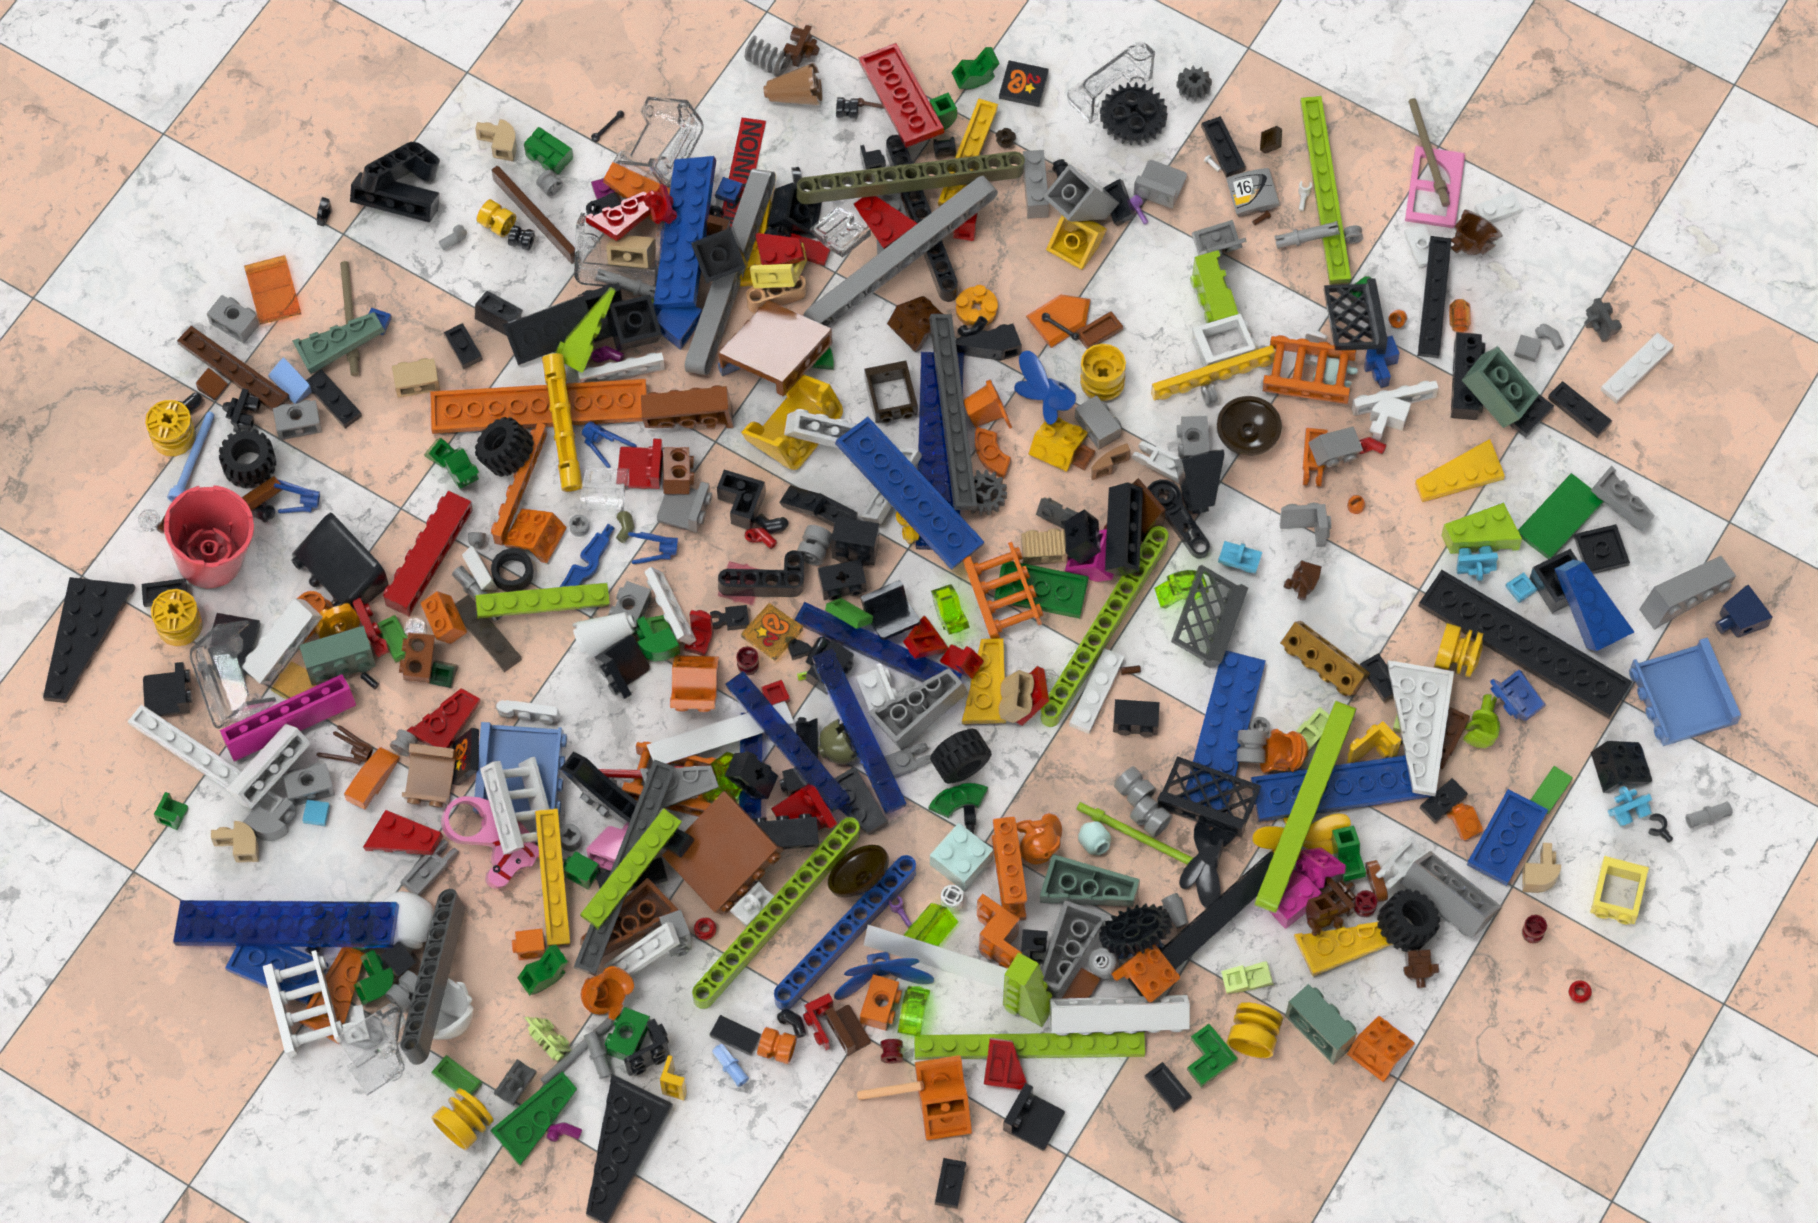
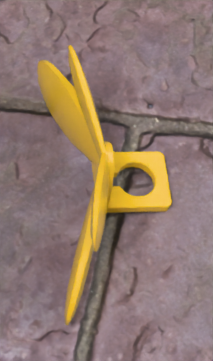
M1337 813L1315 821L1311 824L1303 847L1307 849L1322 847L1328 853L1333 854L1332 830L1349 827L1351 825L1350 818L1345 814ZM1289 817L1283 818L1285 825ZM1277 826L1261 827L1253 833V843L1261 848L1272 849L1271 851L1275 853L1284 828Z

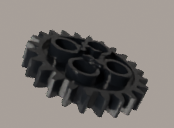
M1127 82L1126 88L1119 85L1118 91L1112 88L1111 95H1105V100H1102L1100 107V122H1103V129L1108 128L1107 135L1114 133V140L1120 137L1122 144L1129 140L1130 145L1133 144V141H1137L1138 145H1141V140L1143 139L1146 143H1149V137L1156 139V134H1161L1162 127L1166 126L1168 113H1166L1167 106L1164 105L1165 99H1160L1159 92L1153 94V87L1146 90V84H1143L1140 88L1137 82H1135L1134 87H1131L1129 82Z
M1145 903L1140 908L1138 905L1134 909L1127 907L1126 912L1118 911V916L1112 915V921H1105L1106 926L1101 927L1102 931L1099 932V939L1102 947L1107 948L1109 953H1115L1116 957L1122 953L1124 957H1127L1129 953L1135 956L1139 951L1143 954L1145 949L1152 950V945H1160V940L1167 939L1166 935L1170 934V929L1173 928L1172 920L1167 910L1163 909L1161 905L1156 907L1155 904H1152L1148 907L1147 903Z

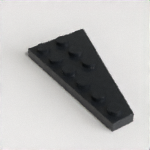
M69 577L43 694L44 701L67 703L78 685L83 671L90 665L91 658L99 650L114 625L115 618L123 610L129 595L135 590L134 584Z
M611 1074L592 1186L586 1210V1216L599 1223H609L673 1107V1103Z

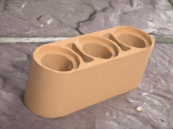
M800 275L795 285L800 286L797 289L793 287L749 288L746 293L747 308L749 311L756 313L758 308L762 307L768 300L782 306L803 299L806 295L805 278ZM774 292H780V294H778V295H774V294H772V293H774ZM754 298H759L760 300H759V301H753L752 299H754Z

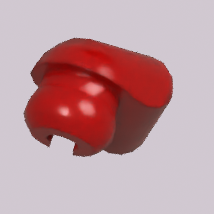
M1371 437L1359 440L1363 449L1359 454L1372 450L1383 454L1387 447L1386 444Z
M751 528L744 534L747 541L752 543L763 542L769 549L774 548L777 544V541L764 528Z

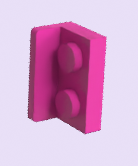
M1322 847L1301 850L1296 862V871L1307 876L1318 888H1324L1325 877L1345 874L1346 865Z

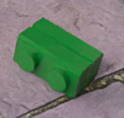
M540 127L524 142L526 157L531 161L536 160L540 162L546 171L552 170L556 174H560L573 159L571 147Z

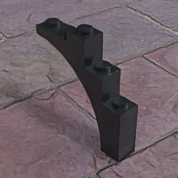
M573 751L560 770L589 799L602 805L617 821L628 826L638 801L612 782L590 760ZM677 829L663 849L682 858L694 842V839L689 834Z

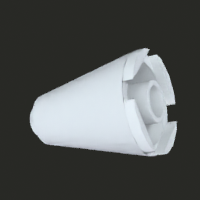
M626 612L579 621L572 624V626L576 628L573 632L581 652L588 653L589 657L586 660L592 664L596 662L595 657L616 642L635 632L634 627L637 624L632 614L628 615Z

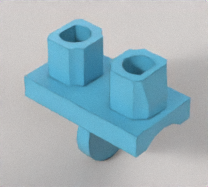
M1224 541L1218 563L1256 574L1262 552L1245 547L1246 544L1243 543L1237 545Z
M1482 546L1479 548V554L1472 555L1471 549L1460 548L1456 566L1457 574L1468 573V575H1476L1477 581H1482L1483 574H1490V571H1496L1497 552L1493 553L1490 546Z
M1623 786L1619 788L1620 795L1614 797L1616 803L1621 801L1624 803L1607 810L1610 817L1614 816L1618 824L1624 826L1633 822L1629 813L1630 809L1635 808L1638 818L1651 814L1649 801L1652 798L1650 794L1632 800V797L1637 795L1636 789L1629 791Z

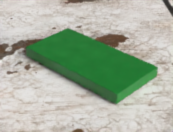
M1571 473L1518 529L1522 540L1544 557L1550 559L1560 551L1600 508L1604 501L1591 491L1592 488Z
M1010 561L1002 564L999 577L1018 571L1015 562ZM1020 563L1021 567L1026 565L1030 578L1026 579L1028 586L1033 585L1037 597L1033 598L1035 605L1040 604L1044 612L1080 619L1089 580L1088 576ZM1021 579L996 588L994 601L1025 590ZM1028 598L1010 604L1032 609Z

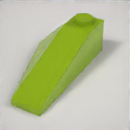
M610 287L570 332L564 343L560 341L556 353L563 354L564 364L579 372H584L594 347L593 339H596L600 332L601 320L605 318L614 296V288Z

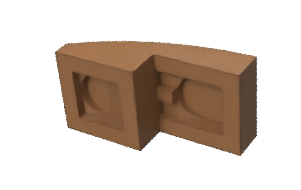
M1128 443L1112 449L1098 459L1091 467V479L1095 480L1110 475L1113 472V465L1130 460Z

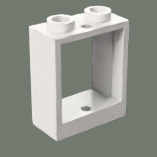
M1241 314L1192 328L1191 339L1203 367L1258 350L1256 340L1250 337L1249 324L1243 320ZM1238 328L1245 347L1213 356L1206 337Z

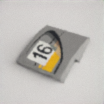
M1269 168L1247 171L1226 178L1238 217L1257 210L1262 213L1280 206Z

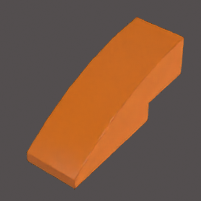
M380 747L363 765L344 793L346 801L366 810L374 795L379 794L398 763L400 756Z

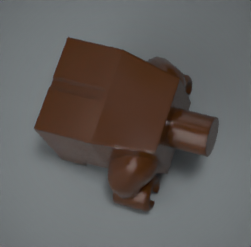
M1301 560L1294 567L1292 578H1288L1284 582L1283 587L1285 589L1293 588L1295 592H1298L1297 599L1306 600L1307 595L1314 590L1320 578L1322 566Z
M1327 893L1308 899L1305 910L1307 924L1312 929L1311 933L1313 936H1317V933L1320 935L1322 928L1329 926L1332 921H1334L1333 926L1336 929H1339V926L1340 928L1343 926L1344 920L1336 914L1339 908Z
M1430 949L1407 951L1405 953L1406 966L1403 967L1404 975L1410 980H1416L1417 988H1426L1425 979L1440 972L1439 964H1431Z

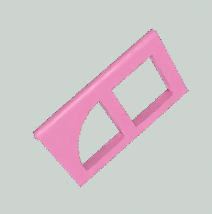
M1415 146L1405 221L1454 228L1457 219L1465 153L1432 148L1437 164L1446 171L1450 180V184L1446 183L1448 188L1446 192L1449 194L1450 205L1447 206L1445 217L1413 212L1416 190L1435 192L1433 181L1417 179L1420 157L1426 158L1423 147Z

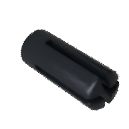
M366 672L361 674L360 678L373 689L379 686V683Z

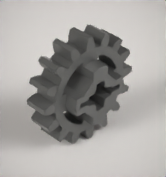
M986 469L984 474L976 470V476H973L977 500L976 510L979 511L980 516L983 515V512H987L990 516L991 510L999 512V505H1005L1004 499H1007V485L1002 484V477L996 479V472L989 475Z

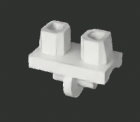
M758 882L730 912L747 927L774 895Z

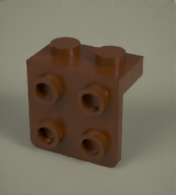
M921 296L897 305L887 325L914 352L921 350L927 337L931 334L930 315L943 313L928 298Z

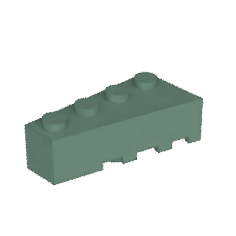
M1052 854L1039 896L1040 903L1063 904L1066 900L1082 905L1134 907L1140 887V879Z

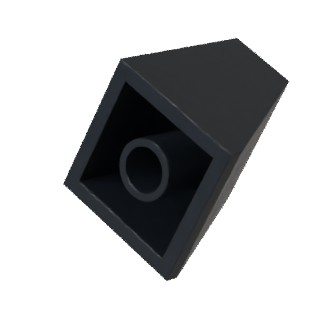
M1224 449L1212 450L1174 460L1187 511H1192L1193 514L1208 512L1209 507L1215 506L1225 455Z

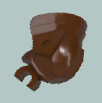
M1465 209L1461 219L1454 226L1456 233L1455 237L1451 239V242L1454 244L1451 246V249L1455 253H1459L1462 250L1468 255L1479 253L1484 255L1496 246L1493 242L1503 235L1497 227L1484 217Z

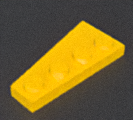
M1488 439L1418 478L1415 481V485L1421 501L1426 502L1504 480L1505 475L1492 442Z
M1003 638L981 639L978 655L984 662L973 679H971L962 724L1006 723V720L1001 719L999 715V704L1002 700L1001 684L1005 679Z
M1378 922L1359 924L1356 927L1349 928L1339 927V929L1328 931L1321 930V934L1318 935L1317 933V936H1313L1312 933L1294 934V939L1313 977L1393 945L1392 943L1388 944L1386 937H1382L1380 934L1382 930L1378 928Z

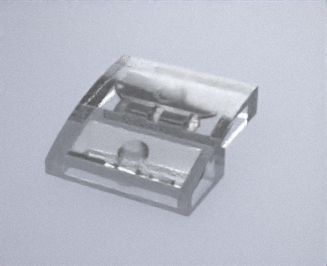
M840 207L834 209L810 228V232L823 245L842 258L871 236L869 228L855 222L854 214Z
M587 467L583 480L580 509L623 512L625 491H628L629 469Z

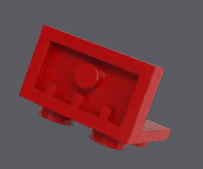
M653 438V446H649V448L620 447L617 487L660 489L663 460L662 439Z
M807 784L771 808L775 817L789 816L790 819L799 818L798 815L812 814V817H817L818 831L824 827L830 829L837 825V822L813 785Z

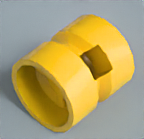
M489 199L480 208L476 221L487 229L491 228L492 232L503 238L508 235L517 217L510 210L502 209L500 204Z

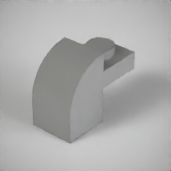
M287 798L282 801L272 814L257 804L243 823L252 828L257 838L264 841H275L288 833L285 823H289L293 819L296 810L293 802Z

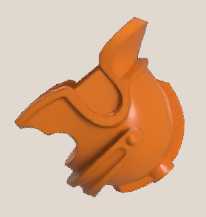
M1273 729L1270 738H1267L1266 745L1263 746V749L1266 750L1265 763H1260V767L1265 774L1272 770L1288 771V768L1292 772L1297 770L1309 753V747L1304 736L1295 731L1285 734L1279 731V729Z
M1048 813L1042 816L1041 820H1023L1016 823L1017 831L1026 833L1019 846L1022 858L1028 863L1035 865L1045 863L1060 848L1062 825L1056 815Z
M609 966L602 974L585 980L580 993L581 1001L589 1012L598 1015L609 1012L608 1018L615 1020L623 1008L622 1003L625 996L629 995L634 989V981L623 969Z

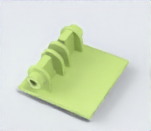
M525 1017L526 1021L530 1024L528 1027L529 1035L538 1042L539 1046L544 1044L542 1049L546 1051L552 1060L559 1062L564 1058V1052L572 1050L568 1046L570 1044L563 1035H558L553 1030L555 1027L548 1019Z

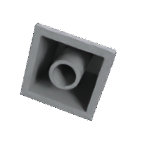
M1071 164L1065 168L1043 195L1070 222L1107 219L1119 204L1094 179Z

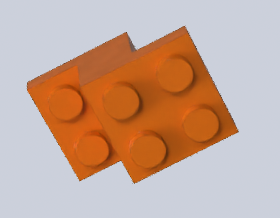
M677 655L674 657L670 708H675L676 711L697 709L700 712H709L711 709H715L718 691L719 656Z
M982 893L977 900V917L985 925L979 934L980 953L988 960L993 959L998 962L999 966L1009 968L1018 952L1022 954V952L1011 945L1019 935L1020 919Z
M961 1056L915 1062L917 1081H923L924 1090L918 1091L926 1141L971 1134L968 1094L963 1077Z

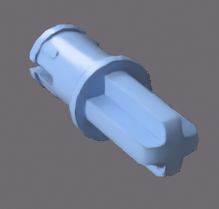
M723 1044L717 1045L712 1052L723 1066V1071L730 1075L737 1087L742 1086L749 1080V1077L739 1066V1060L734 1059Z

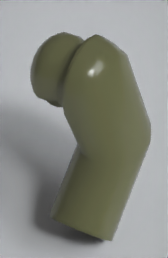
M620 511L616 518L621 523L622 529L616 536V539L621 543H625L629 538L628 533L633 532L635 525L632 515L628 511Z

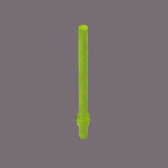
M1079 802L1076 810L1092 817L1091 820L1102 822L1188 865L1193 857L1106 815L1105 811L1099 808L1094 809L1082 802Z

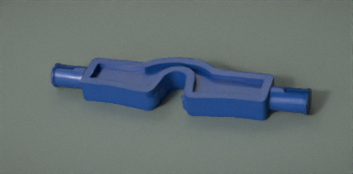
M607 524L601 534L597 532L590 543L582 550L580 558L589 565L582 567L573 564L560 587L582 585L584 581L590 579L596 573L599 567V559L610 544L609 537L615 530L612 525L610 527V524Z

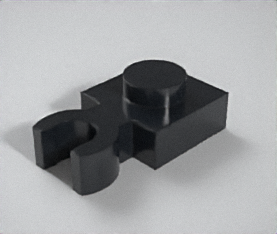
M747 605L725 607L726 613H721L720 611L710 612L712 618L719 619L718 622H713V629H720L723 625H727V631L749 628Z

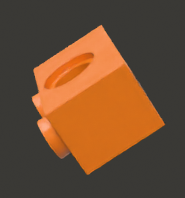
M436 591L420 603L436 640L452 644L468 633L452 596Z
M873 974L860 1014L861 1024L885 1031L888 1024H893L896 1011H893L895 1003L899 1004L902 996V990H899V981ZM879 1000H885L888 1002V1004L884 1007H880L876 1004V1002Z

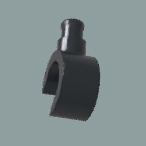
M964 805V825L973 834L976 825L975 805Z
M1652 814L1649 820L1659 821L1662 824V828H1650L1648 833L1652 836H1661L1667 843L1671 842L1673 837L1666 829L1667 819L1661 814Z

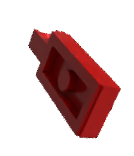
M361 598L353 601V605L376 656L379 658L389 653L388 642L379 637L382 631L378 623H373L371 616L374 613L369 603L365 604Z

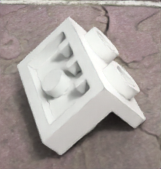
M881 663L877 664L876 670L856 676V681L868 712L874 708L878 709L884 706L885 702L891 699L895 700L898 698L895 688L891 689L890 674L887 669H883Z

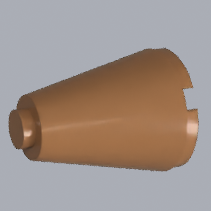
M815 63L808 64L768 80L766 85L763 86L765 98H768L770 102L821 105L820 101H822L823 94L821 79H818L815 74L819 73L817 65Z

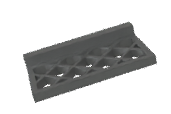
M1200 565L1171 642L1203 660V665L1209 668L1221 664L1248 587L1243 584L1236 585L1209 568ZM1203 574L1209 577L1210 586L1204 587L1201 579ZM1221 584L1229 588L1227 596L1223 598L1218 587ZM1213 587L1217 600L1210 602L1206 589ZM1197 592L1201 593L1205 604L1197 606L1194 598ZM1216 602L1219 603L1221 613L1218 616H1215L1211 604ZM1206 606L1210 619L1203 621L1199 608ZM1190 611L1194 612L1198 623L1190 625L1187 617ZM1211 621L1214 632L1208 636L1204 623ZM1199 625L1203 638L1196 640L1192 627ZM1183 630L1187 631L1191 642L1185 643L1179 639ZM1205 641L1207 646L1206 654L1200 651L1197 642Z

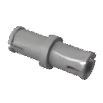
M1727 801L1713 807L1706 806L1703 807V810L1686 814L1685 820L1688 827L1693 828L1704 823L1711 824L1717 819L1731 816L1733 811L1730 803Z
M598 1031L584 1035L591 1054L589 1055L590 1060H593L599 1079L611 1076L613 1072L606 1057L608 1053L606 1049H603Z

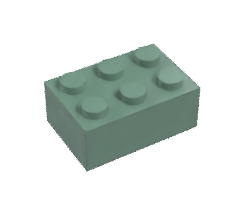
M1498 346L1482 354L1462 379L1503 428L1519 420L1539 395Z
M364 626L299 645L312 686L324 683L341 674L344 678H347L350 674L367 672L371 668L376 667Z
M1308 984L1288 1002L1285 1017L1334 1065L1349 1051L1357 1035L1356 1028L1349 1020L1345 1021L1339 1015L1340 1012L1336 1006L1328 1004L1323 999L1324 996L1316 987L1312 988Z

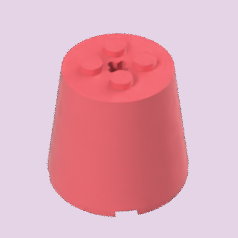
M216 485L201 488L196 486L178 495L166 511L164 533L180 574L189 583L201 588L221 587L237 576L254 532L253 515L247 503L232 490Z

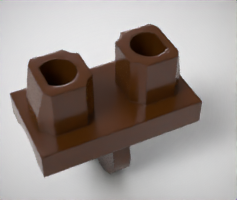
M805 25L804 29L797 27L792 29L790 40L798 43L796 46L786 43L783 51H785L784 57H787L789 54L791 55L793 66L799 67L803 56L810 59L811 55L817 56L819 54L820 48L816 45L817 40L812 39L810 34L812 26Z
M1326 877L1324 888H1319L1322 893L1321 895L1327 893L1339 908L1338 913H1336L1339 917L1344 915L1349 917L1354 913L1352 911L1355 908L1352 901L1356 897L1352 892L1356 887L1354 883L1351 882L1346 885L1340 880L1336 884L1331 877Z

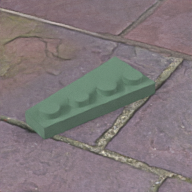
M375 312L350 320L344 326L335 325L330 327L329 331L320 334L315 332L309 334V338L303 340L298 338L292 341L306 368L312 374L385 332Z

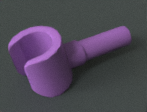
M1134 195L1130 199L1133 210L1139 215L1143 224H1147L1148 220L1140 208L1143 200L1140 196Z
M897 896L898 905H893L889 900L891 911L898 913L907 927L912 926L903 910L902 898Z

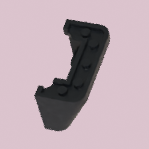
M331 512L316 525L292 553L293 559L291 561L298 570L301 568L304 571L308 570L333 597L335 602L332 604L333 607L348 603L356 611L353 601L361 598L367 604L389 585L385 570L381 564Z

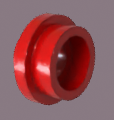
M700 918L696 921L694 933L699 939L709 940L716 934V924L712 919ZM703 927H708L709 931L702 932L701 929Z
M1578 980L1570 985L1568 993L1574 1002L1585 1003L1590 999L1592 989L1585 981ZM1576 990H1582L1584 995H1578Z

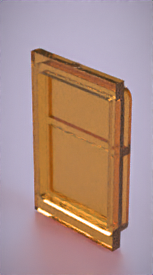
M285 255L244 265L260 325L301 314Z

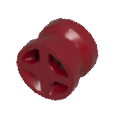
M1368 890L1359 892L1354 902L1355 913L1364 918L1372 916L1376 911L1377 896Z
M885 1039L880 1042V1048L883 1049L881 1054L882 1062L893 1064L903 1061V1054L901 1053L903 1048L902 1040Z

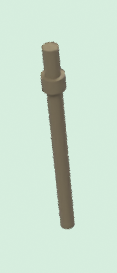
M1412 98L1408 102L1433 176L1434 190L1439 195L1442 206L1447 207L1450 205L1446 192L1448 188L1446 182L1442 180L1417 100Z
M343 261L340 263L345 320L346 324H348V321L354 319L349 262ZM357 348L347 353L351 376L359 375L358 361L360 360V354Z

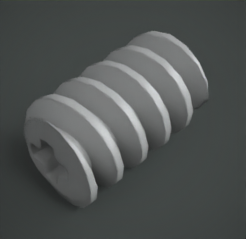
M754 35L745 49V60L748 62L752 61L753 65H759L761 69H766L768 73H773L776 77L782 75L790 63L791 55L789 54L784 58L785 51L782 50L777 54V47L770 51L771 44L767 43L763 47L764 40L761 39L756 43L757 36Z

